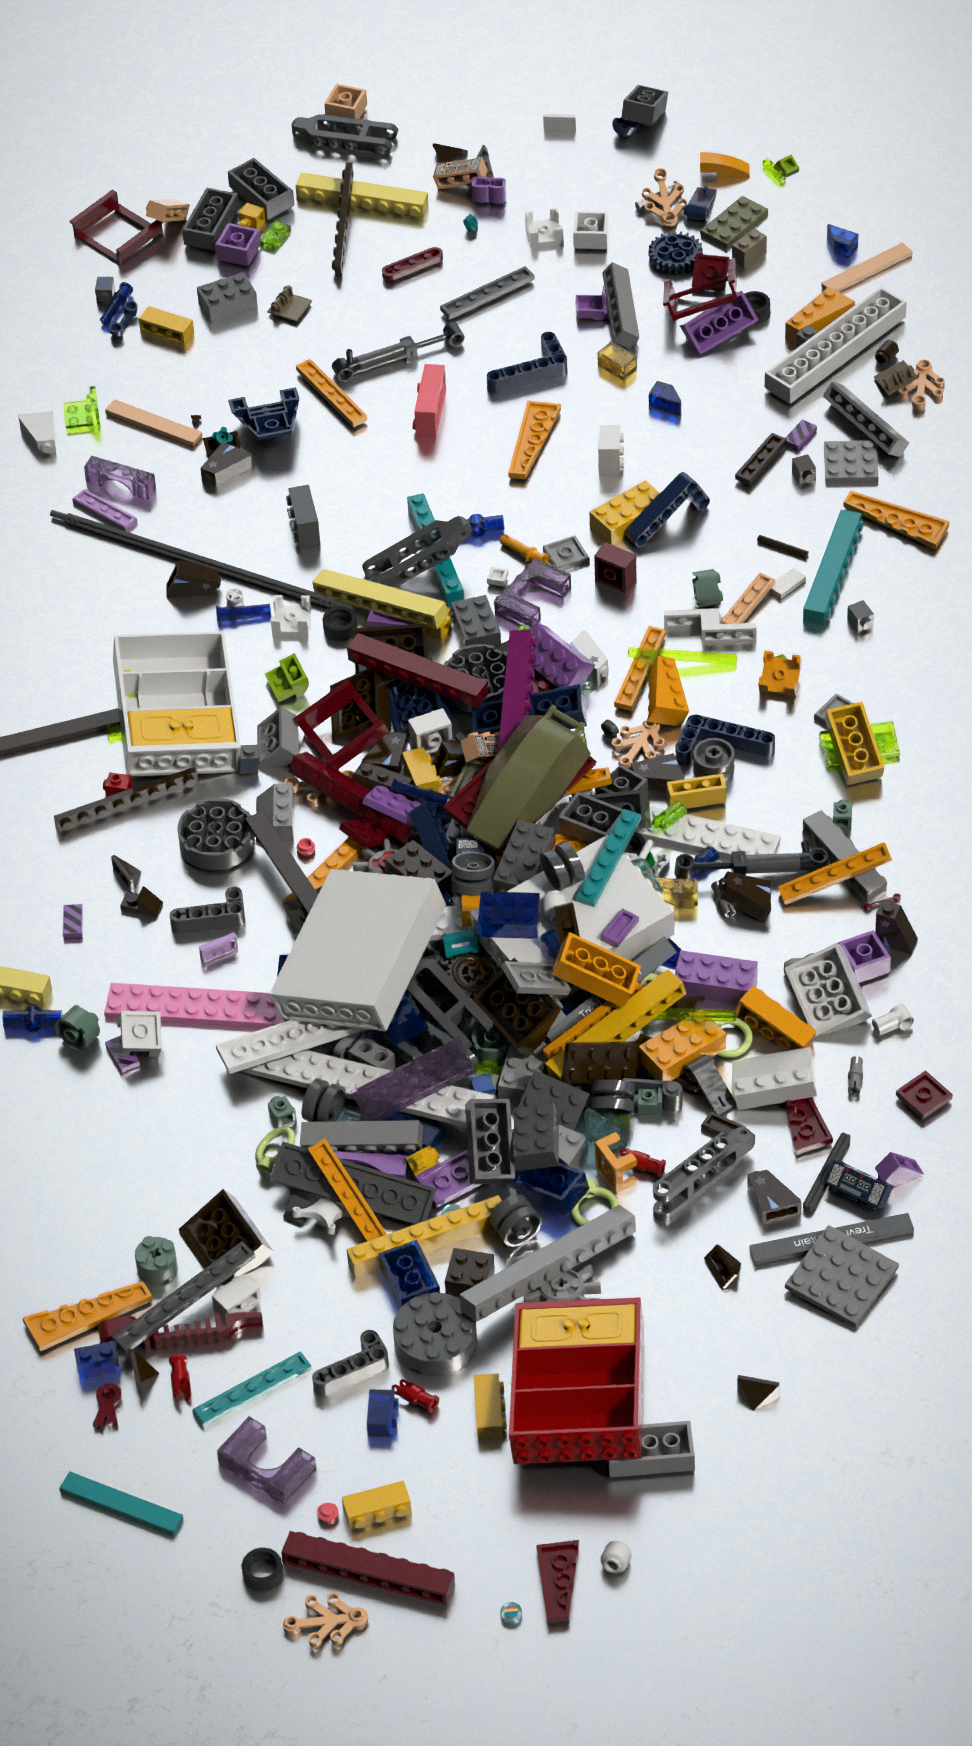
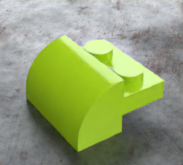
M293 653L279 660L280 666L264 673L278 702L293 695H296L298 699L309 687L308 677L296 654Z

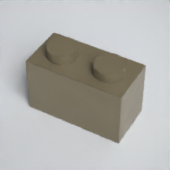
M755 228L732 244V258H735L736 263L745 268L767 251V235Z

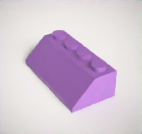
M742 290L737 291L738 300L705 310L679 325L687 341L699 355L759 321Z

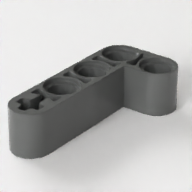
M239 887L228 888L225 891L226 902L173 909L169 914L171 930L174 933L181 934L243 925L246 918L242 890Z
M365 1330L360 1336L361 1352L318 1369L313 1373V1390L316 1395L321 1397L330 1395L387 1370L389 1367L388 1350L376 1331Z

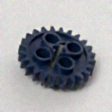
M667 231V235L661 233L660 237L656 236L655 240H651L648 249L649 261H652V265H656L657 269L662 267V271L668 269L669 273L672 270H675V273H678V270L684 272V269L690 271L691 266L694 267L696 253L703 254L702 243H699V239H695L694 235L689 237V233L683 235L682 231L679 234L676 231H673V234Z

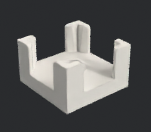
M558 207L549 209L550 219L533 221V211L525 212V228L531 249L564 244L563 225L559 223Z
M274 595V615L271 616L272 637H309L311 618L310 595L301 596V606L284 605L283 596Z
M121 1011L117 1018V1028H120L121 1031L118 1055L129 1056L131 1051H150L148 1057H158L162 1050L160 1012Z

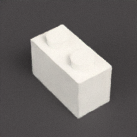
M245 1273L234 1277L227 1285L217 1289L212 1294L213 1307L224 1318L225 1314L244 1312L261 1300L259 1286Z

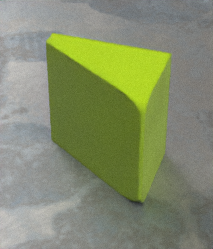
M792 154L778 160L775 164L785 175L800 168Z

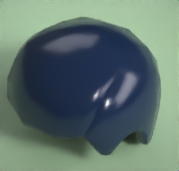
M615 117L612 120L613 130L622 137L632 136L639 127L637 122H627L621 117Z

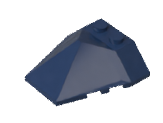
M293 387L279 390V402L248 407L246 398L239 397L228 399L231 413L258 440L293 434L300 397L297 388Z

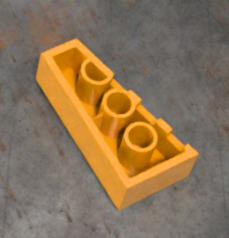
M827 287L785 322V338L796 344V333L807 325L820 332L855 306L856 301L831 287Z
M657 656L649 671L650 692L648 693L649 715L647 722L681 727L690 711L675 659Z
M752 986L740 999L733 1017L743 1020L750 1027L751 1031L755 1029L762 1033L763 1038L776 1040L778 1046L788 1051L808 1047L817 1032L811 1025L800 1020L794 1013L789 1012L779 1002L771 999L755 986Z

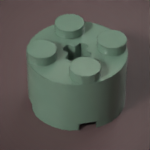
M715 569L692 572V575L695 576L692 579L694 597L700 602L696 603L697 608L719 605L721 601H724L723 592L718 587V583H721L719 572L715 571Z
M74 1005L55 1023L54 1031L57 1037L61 1036L64 1040L62 1044L74 1052H80L86 1049L99 1036V1018L95 1013H89L79 1005Z
M483 1025L478 1028L476 1027L472 1033V1047L478 1064L504 1066L511 1042L496 1026L490 1031H487Z
M146 1236L135 1250L136 1267L138 1274L144 1282L158 1285L167 1279L171 1280L176 1275L178 1263L174 1243L171 1240L163 1237Z

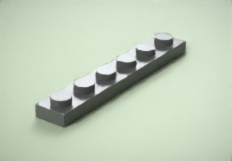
M523 266L440 305V311L451 320L534 281L535 275L526 266Z

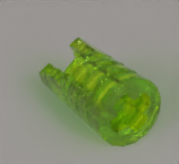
M676 801L655 817L651 825L655 828H661L663 831L667 830V828L687 815V809L680 801Z

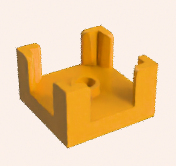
M764 650L762 676H759L758 681L759 693L796 698L802 667L801 655L792 654V659L774 657L773 651Z
M614 1132L595 1142V1164L614 1192L618 1194L637 1184V1178L633 1176L623 1180V1172L635 1167L637 1159L632 1153L619 1158L616 1151L612 1152L609 1149V1145L620 1140L619 1135Z

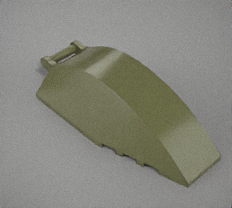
M554 705L550 707L545 715H526L488 767L466 833L499 852L508 844L518 820L533 823L538 821L545 812L553 809L591 755L579 737L585 727V723L577 722L557 710V707ZM551 717H556L562 722L573 727L575 731H571L570 729L551 719Z

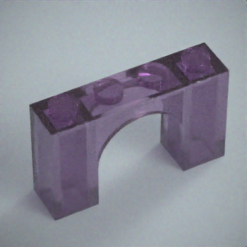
M534 558L515 577L514 581L506 586L500 596L495 598L493 603L495 615L525 629H531L534 623L540 622L541 610L539 606L522 599L520 596L528 590L541 589L562 598L571 588V574Z
M248 1416L217 1450L218 1463L224 1469L233 1471L238 1478L250 1482L257 1490L266 1492L273 1500L286 1504L315 1472V1457L298 1447L279 1467L262 1469L253 1465L250 1462V1457L266 1440L267 1435L266 1427Z

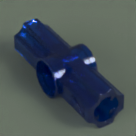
M472 514L466 519L472 527L471 535L473 537H482L486 532L505 530L503 515L483 517L481 514Z
M29 1006L25 1010L3 1011V1028H24L29 1032H37L41 1027H54L55 1023L63 1016V1010H42L37 1006Z

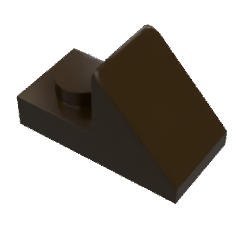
M142 886L139 894L126 891L120 904L121 911L157 918L163 901L145 886Z
M573 902L553 906L556 918L555 925L560 943H563L569 932L580 937Z

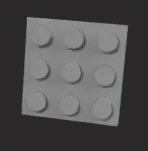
M873 440L824 441L825 483L879 482L877 443Z

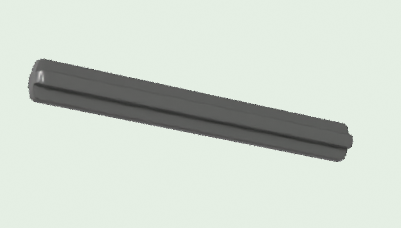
M845 1132L840 1134L803 1202L804 1210L808 1212L813 1211L827 1185L824 1182L833 1161H840L851 1141L850 1134Z

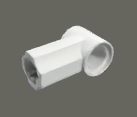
M897 1004L891 1008L889 1013L872 1019V1026L877 1035H883L897 1028L905 1030L914 1023L913 1016L904 1004Z

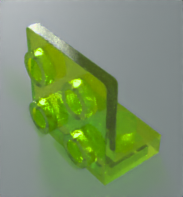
M96 386L89 387V394H86L87 400L63 403L66 429L100 425Z

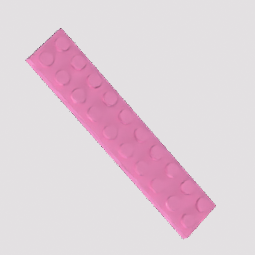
M113 982L110 983L104 1010L105 1018H118L121 1011L160 1012V1019L165 1022L267 1028L289 1021L281 1019L269 993Z

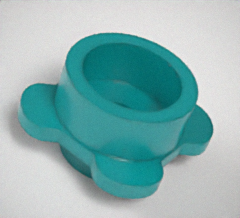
M468 214L463 219V224L468 231H475V229H478V221L472 214Z
M224 426L219 431L212 433V438L217 441L218 446L222 442L227 443L233 440V436L229 434Z

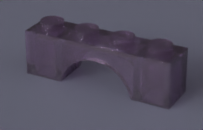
M93 455L84 465L85 480L88 483L102 486L105 481L114 480L125 485L133 496L149 500L156 490L154 473Z

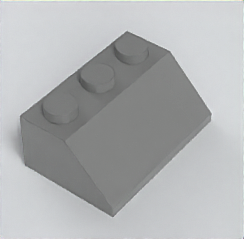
M282 706L257 725L259 768L287 767L292 763L294 755L299 754V726L294 720L297 715Z
M293 783L273 784L256 797V813L263 811L282 841H294Z

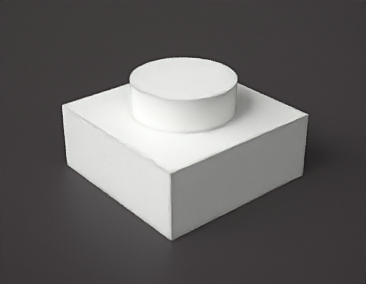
M491 566L487 576V584L505 586L509 574L508 569Z

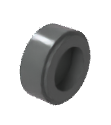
M606 719L601 724V729L607 736L614 738L619 733L617 725L611 720Z

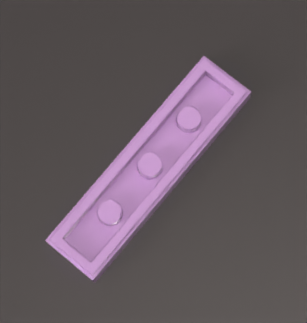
M85 489L72 498V502L75 505L121 530L128 531L138 522L137 517Z

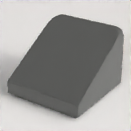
M292 1195L283 1218L301 1225L306 1217H292L293 1207H299L300 1209L310 1207V1202Z

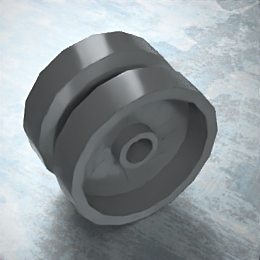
M709 738L695 746L693 752V772L696 778L723 774L725 783L732 779L735 772V752L729 742L719 738Z
M567 841L555 845L554 850L547 849L540 853L539 859L542 869L550 884L557 891L568 888L570 882L576 884L584 880L585 872L580 858Z
M464 852L453 857V874L451 877L453 890L470 896L483 895L493 890L494 859L488 854L481 852Z
M320 1078L314 1079L304 1096L301 1110L302 1118L309 1122H337L345 1104L346 1089L337 1084L329 1085L328 1081Z
M594 1080L591 1082V1093L597 1095V1097L590 1099V1111L605 1114L634 1113V1102L628 1099L635 1095L634 1083L620 1080Z
M516 1194L509 1196L496 1205L490 1214L489 1223L507 1246L515 1247L528 1242L536 1235L542 1225V1217L524 1195Z

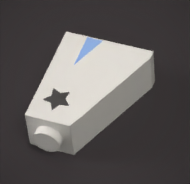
M583 630L569 644L595 664L588 678L598 682L609 672L608 658L589 633Z

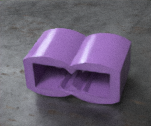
M473 177L472 201L495 204L506 202L507 184L505 178Z

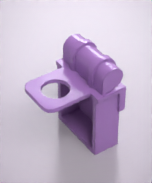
M604 285L602 286L601 295H575L576 318L604 320L605 316L606 319H609Z

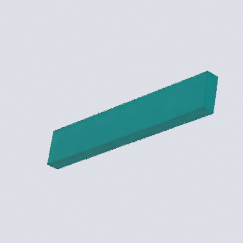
M299 1351L193 1408V1414L204 1428L312 1370V1366L303 1353Z
M70 1471L59 1487L62 1493L171 1535L175 1534L183 1520V1515Z

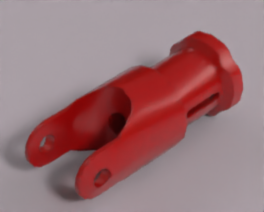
M627 1148L620 1150L622 1157L630 1153L635 1156L637 1165L633 1167L634 1169L655 1173L657 1177L663 1175L666 1160H658L650 1157L649 1154Z
M173 1355L169 1358V1363L172 1367L170 1376L173 1397L177 1398L179 1389H181L184 1393L185 1401L188 1402L191 1398L190 1377L186 1369L188 1361L185 1355Z
M405 1379L400 1380V1386L392 1385L391 1390L394 1394L416 1406L420 1405L426 1408L429 1413H433L439 1404L440 1398L437 1395L432 1396L425 1392L424 1388Z

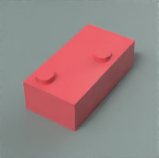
M424 364L421 382L417 383L418 396L414 409L415 419H413L412 424L416 437L437 438L447 392L445 365Z

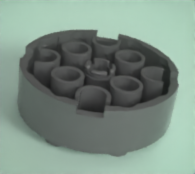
M474 644L456 650L452 653V657L445 661V666L488 682V695L482 703L503 699L507 662L506 651L497 650L492 645ZM449 699V702L458 709L472 713L471 706Z
M213 798L196 803L195 807L190 810L187 809L182 814L177 825L179 847L183 857L190 864L203 870H227L240 864L251 854L255 844V836L245 821V818L251 816V814L243 809L241 804L229 799Z
M438 1292L419 1295L406 1302L394 1318V1348L399 1360L407 1368L420 1371L423 1375L441 1376L453 1373L465 1366L476 1350V1321L461 1311L460 1299L455 1296Z

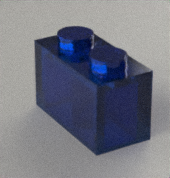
M115 1340L74 1349L79 1380L121 1371Z
M369 1389L366 1424L369 1437H393V1430L398 1428V1416H395V1411H399V1398H395V1390Z

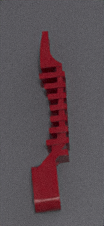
M262 1312L225 1314L226 1326H221L219 1313L214 1314L216 1327H211L210 1318H204L206 1328L202 1329L200 1328V1321L194 1322V1330H190L189 1323L184 1324L185 1331H180L179 1324L174 1325L175 1332H169V1326L164 1325V1332L159 1333L158 1330L142 1343L145 1344L146 1351L151 1350L150 1345L154 1346L156 1350H162L161 1347L172 1349V1346H177V1348H181L185 1344L190 1347L194 1343H198V1346L203 1345V1342H208V1344H213V1341L224 1343V1340H231L236 1333L244 1329L262 1328ZM125 1316L101 1321L98 1324L100 1344L103 1347L117 1346L112 1337L135 1321L136 1318Z

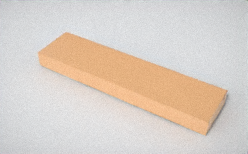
M759 572L720 620V624L744 623L773 587L775 579Z

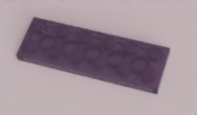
M458 1037L353 1090L352 1094L365 1120L379 1121L477 1071Z

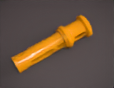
M507 534L501 536L500 544L522 555L527 562L535 563L540 569L547 565L549 560L548 554H542L537 548L528 547Z

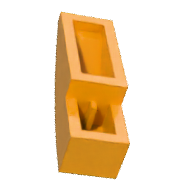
M700 152V173H717V178L750 177L749 163L721 153Z

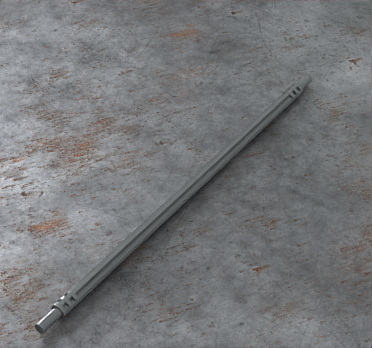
M53 509L50 511V516L64 520L67 524L185 562L219 570V573L301 599L302 595H310V602L327 608L343 606L354 609L353 606L338 602V599L71 513L65 514Z

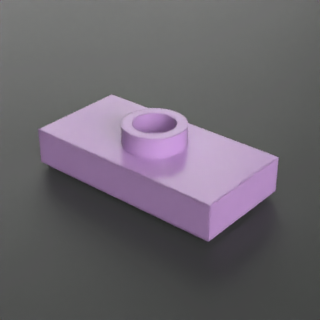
M233 932L199 946L201 961L206 963L238 950L237 936Z

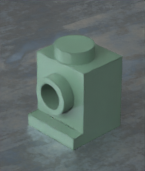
M844 799L833 802V823L841 829L851 830L853 803ZM837 819H847L848 821H837Z
M658 1087V1089H638V1094L634 1095V1106H638V1115H662V1087Z
M286 1095L283 1097L275 1096L270 1100L268 1112L277 1127L289 1126L297 1122L296 1109L292 1107Z

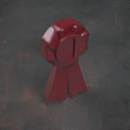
M106 1383L97 1389L96 1399L101 1406L94 1419L93 1427L99 1426L103 1429L106 1417L108 1427L118 1425L114 1407L121 1401L122 1392L116 1384Z

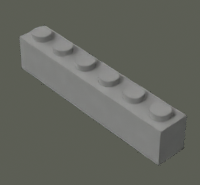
M611 262L602 272L612 338L613 342L630 349L638 342L640 335L629 270Z
M834 382L830 383L823 397L888 454L901 457L910 442L844 385Z
M823 810L803 818L802 832L817 848H822L827 852L828 861L831 864L861 852ZM876 868L846 880L866 903H871L887 893V880L877 872Z
M419 1120L301 1122L300 1146L309 1149L325 1138L333 1151L355 1153L364 1150L367 1153H375L376 1150H384L388 1153H394L396 1150H404L405 1152L412 1153L422 1149L423 1125Z

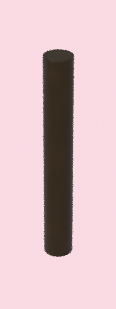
M760 534L758 535L757 541L805 558L808 557L809 551Z

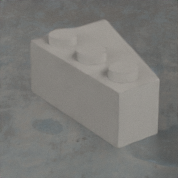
M559 1125V1166L554 1168L560 1169L565 1174V1177L570 1179L588 1152V1136Z

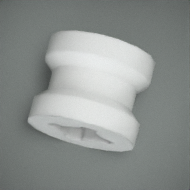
M239 588L229 589L225 594L227 608L232 611L242 609L245 604L243 591Z

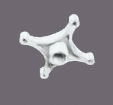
M317 1196L319 1200L308 1208L300 1209L299 1207H293L292 1217L316 1219L319 1225L326 1226L327 1233L331 1235L335 1233V1224L333 1223L337 1219L351 1216L344 1206L321 1196Z

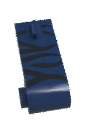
M704 186V188L697 187L688 205L684 206L683 214L686 215V218L707 221L709 207L717 190L709 189L708 186Z

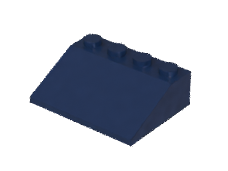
M397 678L389 680L390 715L394 732L407 733V736H409V719L442 708L451 724H453L449 699L447 697L419 688Z

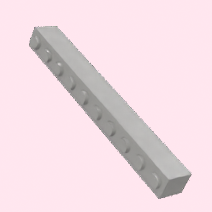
M621 1205L610 1209L461 1293V1311L474 1321H480L635 1233V1215Z

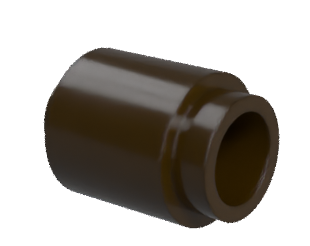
M886 340L876 351V361L881 365L888 364L898 354V344L895 341Z

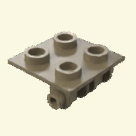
M287 285L276 296V300L271 303L267 313L297 322L313 300L293 294L292 286Z
M902 360L875 375L874 379L890 395L918 379V376L915 374L913 366L908 365Z

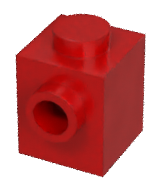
M109 772L107 779L103 781V790H105L106 797L133 788L131 775Z

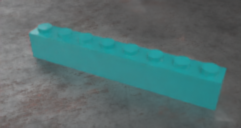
M424 493L407 496L408 514L415 531L435 521ZM451 557L431 567L446 606L451 608V602L464 600V589Z
M840 509L803 607L804 622L824 625L826 619L830 618L831 606L835 605L836 593L839 594L840 581H844L845 568L848 569L850 564L849 557L853 556L854 544L858 543L859 531L862 532L864 521H861L862 513Z

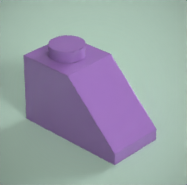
M889 1152L874 1167L878 1173V1179L893 1186H899L924 1175L915 1159Z

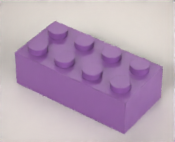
M534 623L531 630L533 635L537 637L538 644L534 649L536 663H533V668L558 688L580 684L582 688L594 669L595 664L548 626Z
M681 950L675 975L684 984L685 997L705 996L706 1000L738 1004L752 986H756L758 961Z

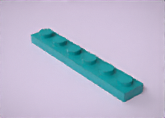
M625 809L622 810L576 896L577 902L595 907L641 821V814Z

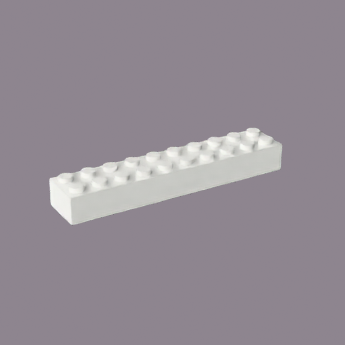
M880 286L764 372V388L791 404L906 318L907 301Z

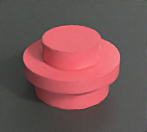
M302 838L296 846L297 852L303 856L311 855L315 851V843L309 838Z
M329 1502L321 1504L317 1509L318 1518L326 1524L334 1522L339 1514L338 1507Z

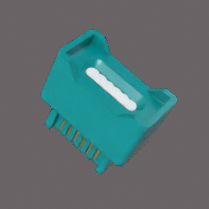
M465 929V931L450 934L444 933L441 936L443 950L447 958L458 954L476 953L479 951L477 937L473 929Z

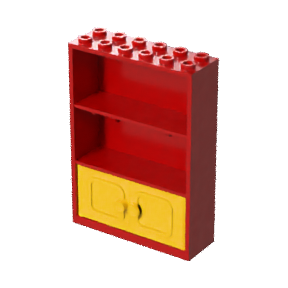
M641 1297L515 1303L509 1441L513 1464L642 1458L645 1326Z

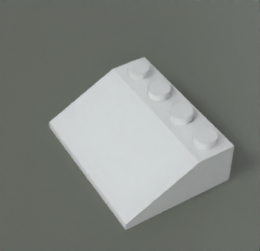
M837 942L785 967L807 1023L817 1031L814 1038L857 1025L873 1017L845 950Z
M811 1047L732 1061V1081L738 1110L817 1096Z

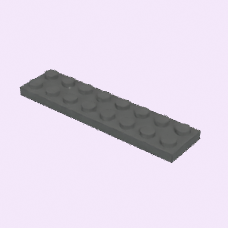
M282 1141L270 1181L342 1203L309 1150ZM339 1159L373 1213L412 1225L427 1221L437 1192L436 1188Z

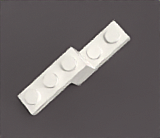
M719 608L664 610V628L701 627L702 643L757 641V623L720 624Z

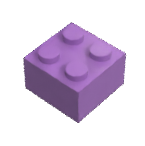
M228 223L215 244L217 260L249 266L261 245L259 229Z
M874 930L838 942L845 950L858 983L890 972L891 957Z

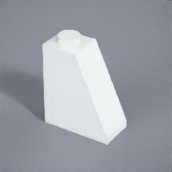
M53 411L18 414L20 430L38 454L55 453L56 439Z

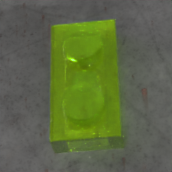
M275 221L260 239V246L275 251L291 231V225Z
M482 1059V1063L476 1064L475 1071L501 1074L502 1067L497 1066L495 1061Z

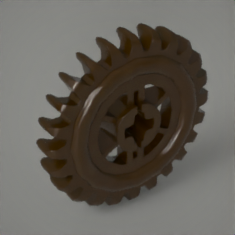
M479 951L476 953H463L460 956L454 955L453 959H450L445 966V972L470 998H474L501 971L490 955L487 956L486 952L480 954ZM465 969L467 974L462 975V972Z

